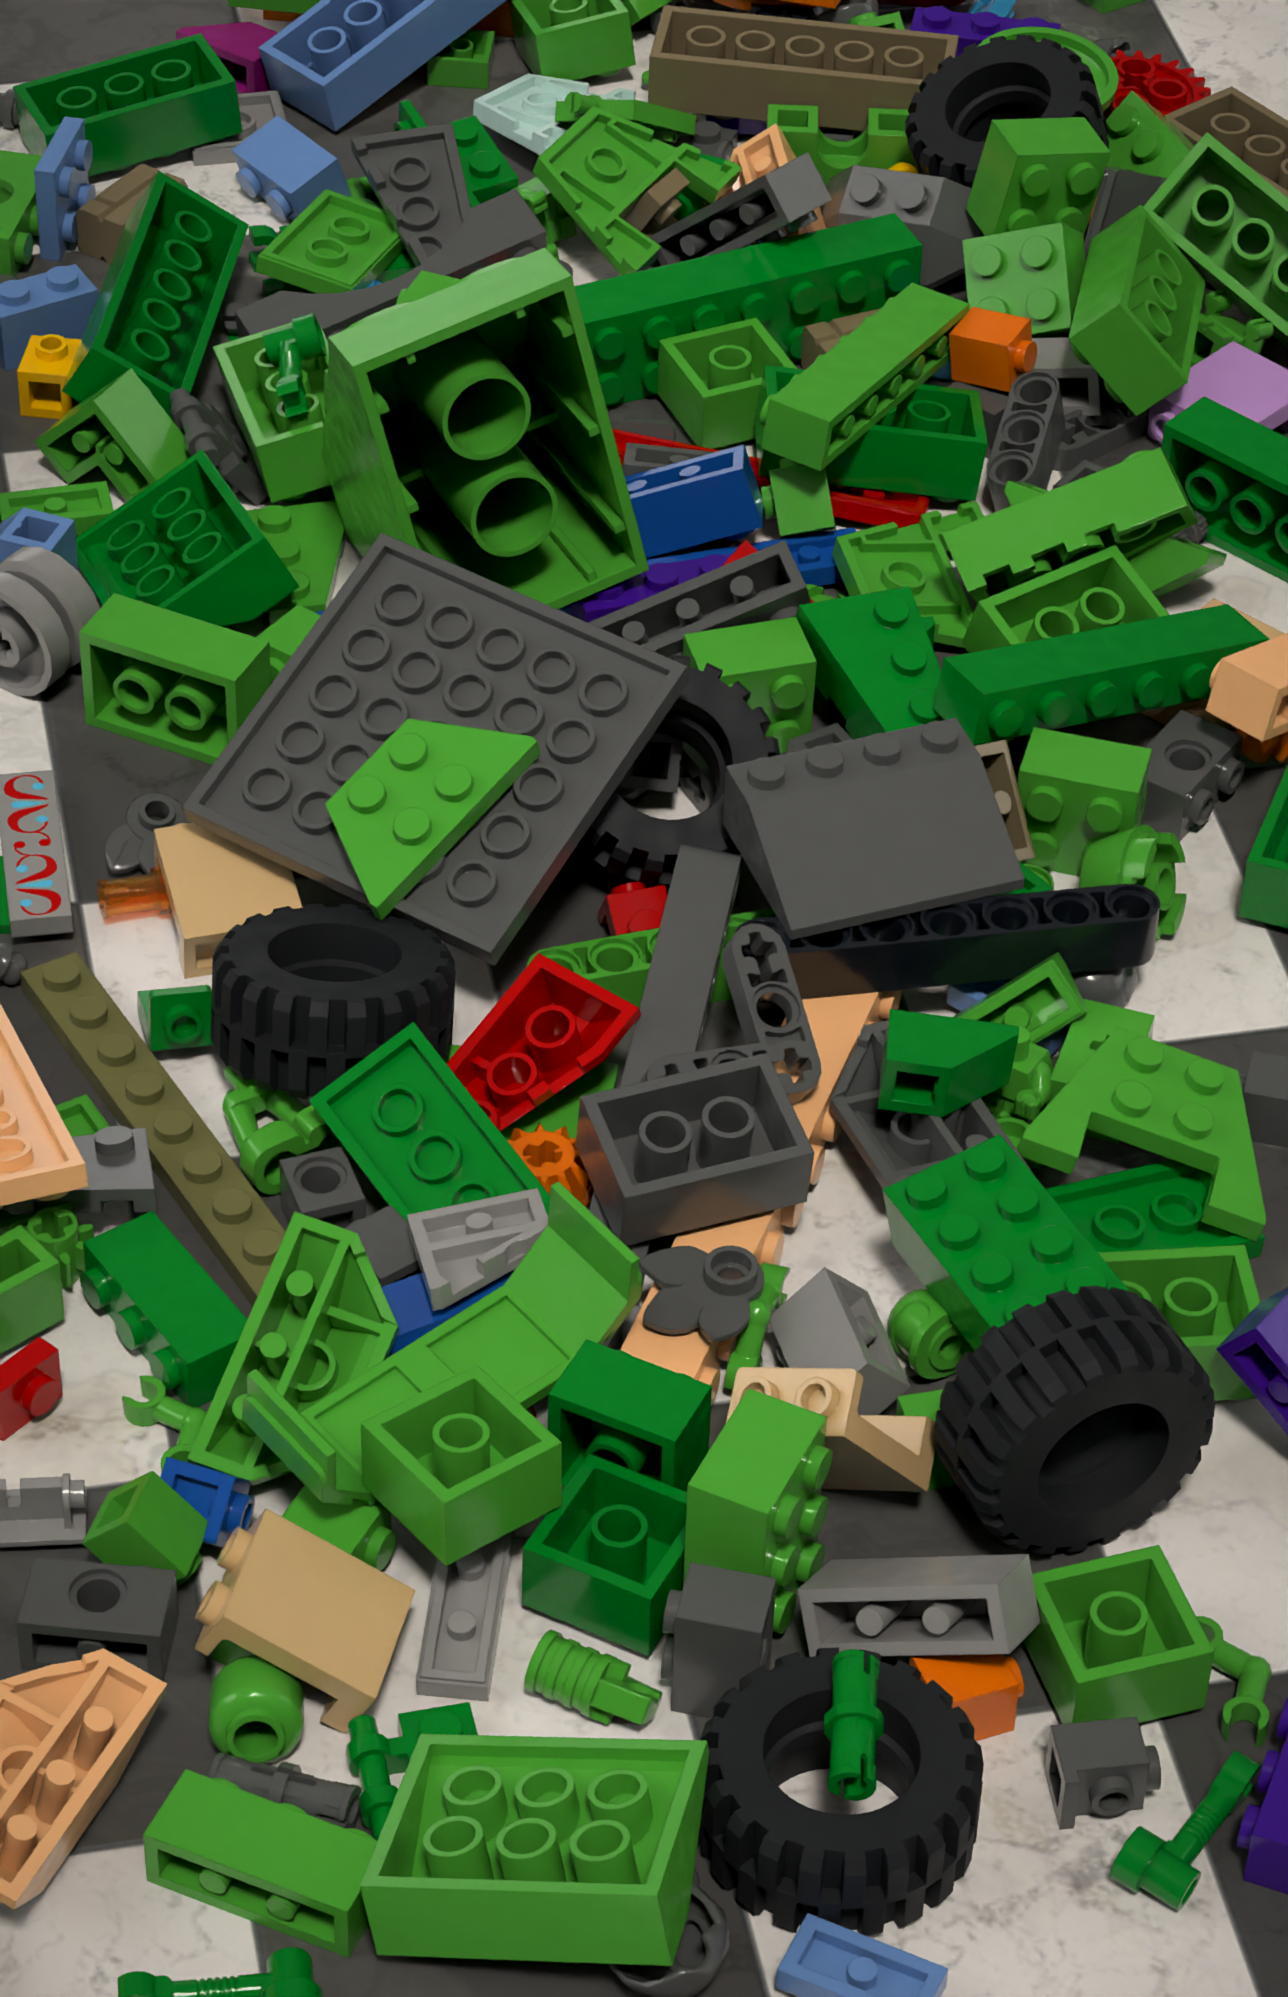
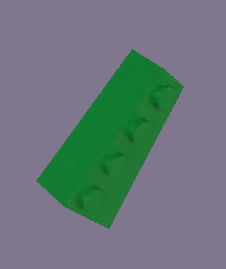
M910 586L798 606L796 617L817 661L815 684L826 700L832 699L846 719L845 728L852 739L945 720L933 709L941 669Z

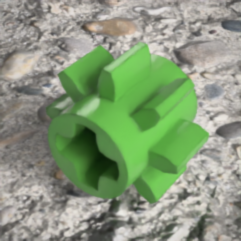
M50 1207L37 1211L29 1219L28 1226H21L60 1262L62 1289L70 1287L78 1281L82 1271H85L83 1242L94 1237V1227L92 1224L78 1226L77 1218L73 1210Z

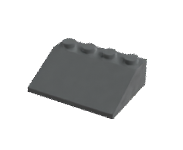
M956 718L933 721L924 725L886 733H876L867 737L829 745H819L810 749L772 757H762L753 761L726 766L723 825L790 940L1024 888V876L983 761Z

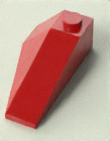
M538 953L446 1064L497 1129L502 1131L603 1062L641 1016L639 1007Z

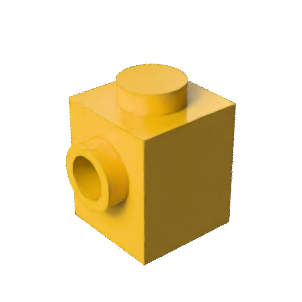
M56 334L44 336L31 335L17 370L20 416L60 419L79 404L75 398L62 392L81 339L64 338Z

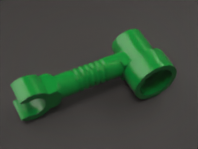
M314 312L293 318L292 325L266 332L262 335L271 364H279L280 379L276 384L278 398L282 397L286 418L309 412L306 393L302 383L301 360L307 361L327 355L323 333Z
M1235 1750L1213 1781L1206 1796L1174 1838L1166 1842L1144 1827H1137L1115 1859L1110 1871V1877L1134 1893L1144 1889L1177 1911L1181 1910L1192 1895L1201 1877V1872L1192 1867L1191 1864L1230 1813H1234L1237 1807L1246 1800L1255 1786L1250 1781L1262 1765Z
M286 1947L272 1953L266 1962L267 1973L238 1975L237 1977L230 1976L229 1978L224 1976L222 1979L219 1977H215V1979L208 1978L207 1980L201 1978L199 1981L196 1979L172 1981L168 1976H154L148 1972L134 1971L125 1973L117 1978L118 1997H323V1991L314 1982L311 1955L297 1947Z

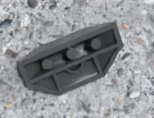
M852 165L829 179L827 190L832 200L820 207L826 228L895 213L923 245L920 286L933 289L964 274L965 265L962 240L985 236L966 210L971 188L945 177Z
M888 1020L864 1025L858 1037L857 1045L847 1061L831 1096L829 1108L883 1189L998 1134H1001L1028 1167L981 1098L944 1117L878 1109L881 1057Z

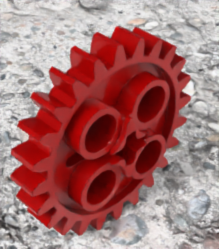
M1117 50L1116 56L1110 57L1118 71L1117 92L1113 102L1103 112L1105 119H1107L1131 91H1134L1163 115H1166L1210 96L1211 88L1204 87V77H1194L1193 68L1179 70V60L1163 63L1161 62V54H1156L1148 59L1144 58L1140 50H1137L1133 57L1126 56L1122 50Z

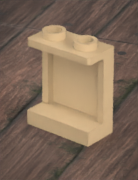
M180 823L174 826L154 829V866L157 876L163 877L178 931L179 961L184 979L212 974L214 951L228 931L236 924L243 925L247 918L258 913L264 916L269 915L276 908L290 906L292 909L303 908L291 869L194 823Z
M741 1367L737 1370L726 1423L748 1388L827 1417L825 1447L833 1451V1457L822 1489L928 1492L937 1440L934 1437L935 1422L927 1416L859 1415L858 1404L863 1376L852 1368Z
M266 1508L248 1531L237 1527L224 1545L217 1561L218 1566L226 1569L221 1582L216 1580L210 1586L196 1612L195 1619L203 1623L204 1626L196 1643L195 1650L208 1656L221 1640H229L329 1694L320 1721L345 1734L348 1731V1723L351 1719L362 1715L377 1698L416 1590Z

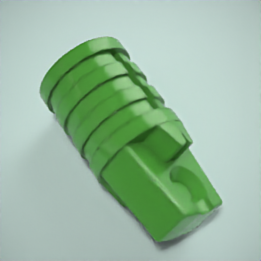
M554 1630L547 1631L539 1641L529 1662L524 1681V1687L527 1691L534 1694L541 1693L545 1698L552 1701L557 1700L568 1708L578 1709L582 1715L607 1725L611 1724L614 1715L639 1725L646 1724L655 1717L663 1694L661 1691L628 1676L631 1664L607 1653L602 1655L598 1650L591 1647L586 1648L573 1639H565L561 1633Z

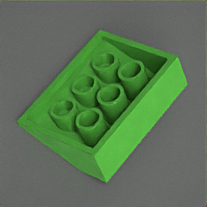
M420 1734L360 1884L377 1955L672 1966L690 1908L709 1760L707 1741Z

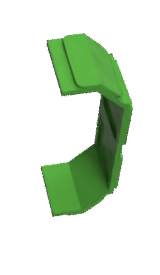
M558 1181L550 1186L547 1227L503 1286L301 1413L297 1412L256 1369L247 1374V1397L242 1400V1420L321 1502L352 1505L354 1499H361L370 1507L378 1502V1500L363 1486L361 1422L475 1365L481 1367L525 1409L529 1408L548 1395L586 1339L602 1345L604 1341H607L617 1331L641 1298L642 1274L639 1270L640 1258Z

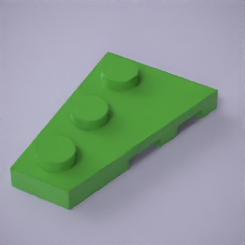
M336 500L288 506L269 505L262 509L246 510L300 586L289 594L287 600L280 607L266 612L269 626L296 605H300L313 612L325 610L332 601L336 585L339 558H342L345 548L346 532Z

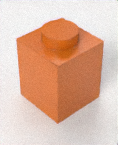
M972 307L949 333L951 378L954 381L1010 392L1015 379L1024 373L1032 371L1035 365L1037 345L1032 341L1030 318Z
M1003 1654L910 1656L909 1665L921 1672L920 1680L925 1684L934 1680L953 1697L952 1709L959 1706L967 1714L975 1728V1741L1014 1730L1018 1699L1024 1695V1682L1020 1668L1012 1656L1004 1657Z

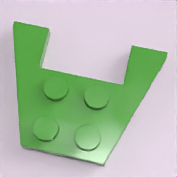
M593 106L538 157L533 172L620 275L647 270L656 261L662 246L623 220L634 209L643 195L673 169L677 168L690 181L687 186L689 189L709 203H713L736 183L742 167L726 159L721 166L699 157L701 149L684 142L676 148L652 138L654 130Z
M978 502L959 504L957 513L941 517L942 514L938 510L921 514L919 523L898 528L899 526L895 522L836 537L832 556L849 596L910 586L921 617L933 616L934 642L965 648L962 640L974 611L971 609L947 556L946 551H949L942 533L984 517Z
M1119 1027L1113 1031L1027 1127L1018 1144L1017 1151L1021 1157L1071 1175L1080 1154L1086 1129L1210 1173L1212 1177L1201 1222L1256 1242L1266 1223V1213L1238 1070Z

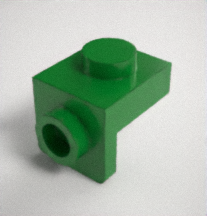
M198 985L137 991L138 1016L151 1051L213 1045L210 1036L212 995L210 986Z

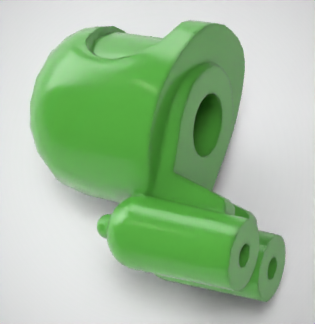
M918 1289L907 1293L897 1301L890 1311L887 1320V1334L891 1345L899 1355L909 1361L910 1367L921 1377L931 1380L947 1377L956 1372V1365L966 1352L973 1353L975 1351L950 1320L946 1311L927 1289Z

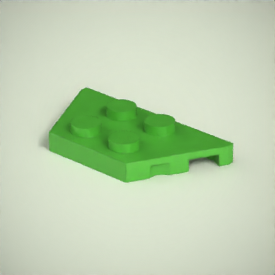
M408 718L325 803L330 819L346 850L349 861L360 881L375 917L382 921L541 755L537 740L527 735Z

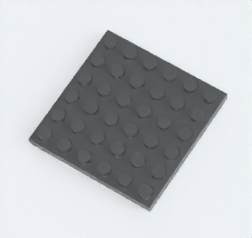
M381 533L187 799L182 809L187 821L370 907L365 892L354 872L346 850L325 806V803L408 718L533 737L538 742L541 755L390 912V916L415 922L421 930L430 929L438 935L441 941L495 966L690 681L688 668L677 661Z

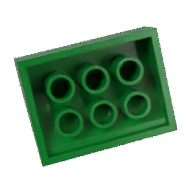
M203 449L76 537L78 566L102 605L116 593L208 623L226 626L251 621L264 612L277 609L287 600L289 594L300 587Z

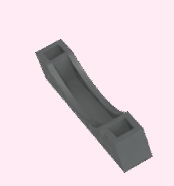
M513 189L470 208L459 229L443 248L422 265L398 278L369 288L342 293L307 294L282 290L236 310L235 318L238 339L292 323L293 318L314 312L328 340V337L342 332L359 320L383 309L395 306L401 290L404 288L408 289L421 270L462 279L494 263L510 258L523 257L544 247L547 249L546 230L517 189Z

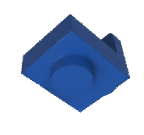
M166 1457L160 1478L208 1521L203 1542L224 1547L230 1535L237 1527L247 1531L255 1505L254 1497L248 1495L251 1485L250 1480Z

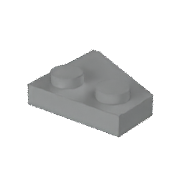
M538 1188L407 1215L411 1242L433 1311L448 1307L517 1268L548 1225V1215Z

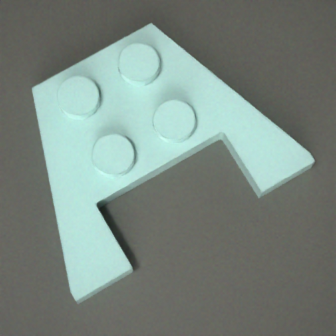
M528 73L475 99L473 116L475 115L481 124L541 155L571 127V125L555 122L556 101H565L566 96L570 92H578L586 96L597 95L605 100H634L636 91L617 88L605 95L589 93V83Z

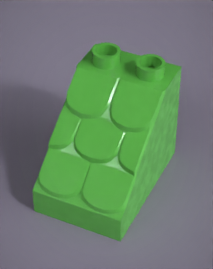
M545 247L523 257L510 258L482 268L460 279L452 286L417 301L405 302L383 309L350 325L342 332L328 337V369L324 370L323 379L325 414L322 420L323 450L321 455L346 535L362 557L365 556L378 536L384 533L555 609H560L649 570L572 275Z

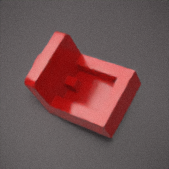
M630 882L613 888L610 891V895H606L598 911L600 925L608 924L610 936L660 928L668 896L666 886L660 885L647 888L644 882Z
M40 1336L0 1365V1440L5 1441L36 1416H42L47 1413L56 1401L62 1397L59 1350Z

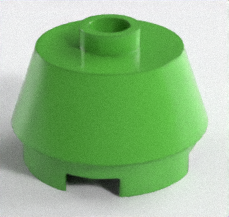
M1140 825L1096 840L1090 845L1085 854L1081 868L1079 888L1117 884H1138L1147 887L1155 892L1160 899L1156 940H1160L1161 935H1174L1179 928L1184 914L1187 895L1175 893L1176 872L1174 863H1186L1182 846L1173 833L1156 832L1149 825Z

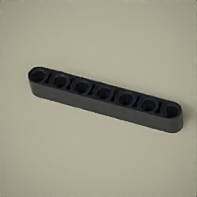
M1117 884L982 897L790 940L777 916L748 920L739 925L735 933L742 926L753 923L763 924L779 934L786 946L801 999L1014 979L1056 952H1059L1070 973L1141 966L1150 961L1154 954L1160 899L1155 892L1147 887L1138 884ZM747 946L743 951L744 957L750 956L756 959L759 968L766 960L764 955H754L750 946ZM760 978L757 979L752 987L761 984ZM760 1001L758 1003H770L771 1001Z

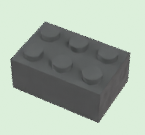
M768 1053L580 1096L575 1146L613 1234L626 1246L807 1202L814 1151Z

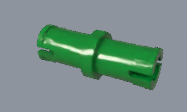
M856 1649L841 1651L832 1660V1708L824 1714V1734L831 1741L830 1769L827 1781L828 1790L837 1796L841 1793V1780L844 1779L843 1799L852 1801L867 1799L876 1791V1741L884 1733V1715L877 1708V1682L879 1680L880 1661L870 1654L867 1657L866 1671H864V1651Z

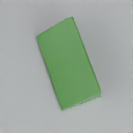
M1056 952L962 1010L954 1017L1022 1026L1029 1030L1031 1035L1030 1042L1036 1044L1085 1014L1088 1009L1066 963L1059 952Z

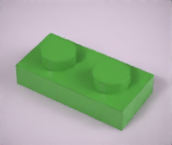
M107 481L0 493V523L24 507L75 520L76 536H79L114 511Z

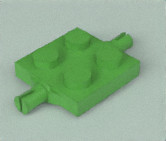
M570 92L566 96L565 101H556L555 122L572 126L588 110L595 106L654 130L652 138L667 144H674V139L679 136L695 135L697 115L635 99L605 100L597 95L586 96L578 92Z

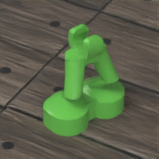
M230 1067L224 1069L225 1079L232 1084L234 1089L226 1093L222 1109L240 1152V1168L242 1173L260 1192L269 1195L280 1193L279 1160L343 1146L312 1105L305 1106L297 1098L290 1097L286 1091L277 1089L275 1092L259 1088L255 1080L245 1081L235 1075ZM268 1110L280 1119L266 1124L259 1129L255 1114ZM343 1147V1149H344V1151H345V1153H346V1156H347V1158H348V1160H349V1159L351 1158V1156H350V1154L347 1152V1150Z

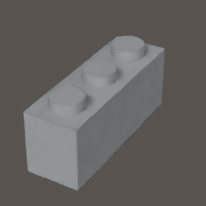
M1029 1554L830 1560L797 1589L810 1657L816 1656L818 1648L839 1647V1653L849 1649H861L880 1653L881 1656L1010 1654L1041 1623Z

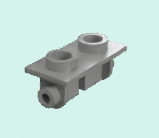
M63 1473L62 1477L20 1478V1489L7 1490L6 1479H0V1547L82 1544L87 1535V1486H85V1480H71L70 1473Z

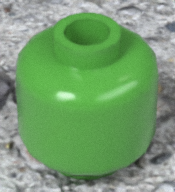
M257 1655L237 1658L225 1665L213 1679L209 1694L208 1728L213 1744L220 1752L261 1764L276 1762L290 1754L301 1738L304 1724V1693L300 1679Z

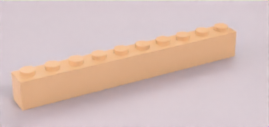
M902 990L802 999L820 1058L822 1071L819 1082L801 1102L792 1105L814 1151L810 1184L812 1185L817 1183L822 1171L826 1141L835 1143L842 1128L829 1108L830 1099L847 1061L857 1045L858 1037L864 1025L881 1022L884 1019L888 1020L890 1009L898 1010ZM786 1017L781 1027L786 1025ZM782 1062L776 1069L777 1074H789L793 1083L801 1076L799 1071H789L785 1062ZM804 1203L680 1232L677 1234L671 1247L693 1246L709 1254L712 1250L722 1246H739L750 1251L756 1257L760 1266L763 1262L778 1265L784 1246L783 1232L786 1226L792 1228L797 1226ZM654 1282L620 1350L638 1359L676 1373L686 1374L697 1381L711 1385L712 1406L720 1382L719 1367L722 1361L729 1362L730 1356L735 1350L738 1334L732 1338L713 1343L704 1337L699 1328L686 1334L669 1335L647 1327L643 1324L644 1311L655 1295L662 1289Z

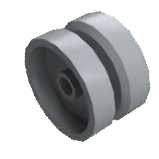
M23 546L0 562V688L18 696L37 695L62 677L67 669L81 661L79 631L100 609L93 590L80 572L60 555L42 547Z

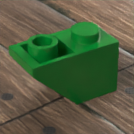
M890 1009L881 1057L878 1109L944 1117L1009 1084L1019 1036V1026Z

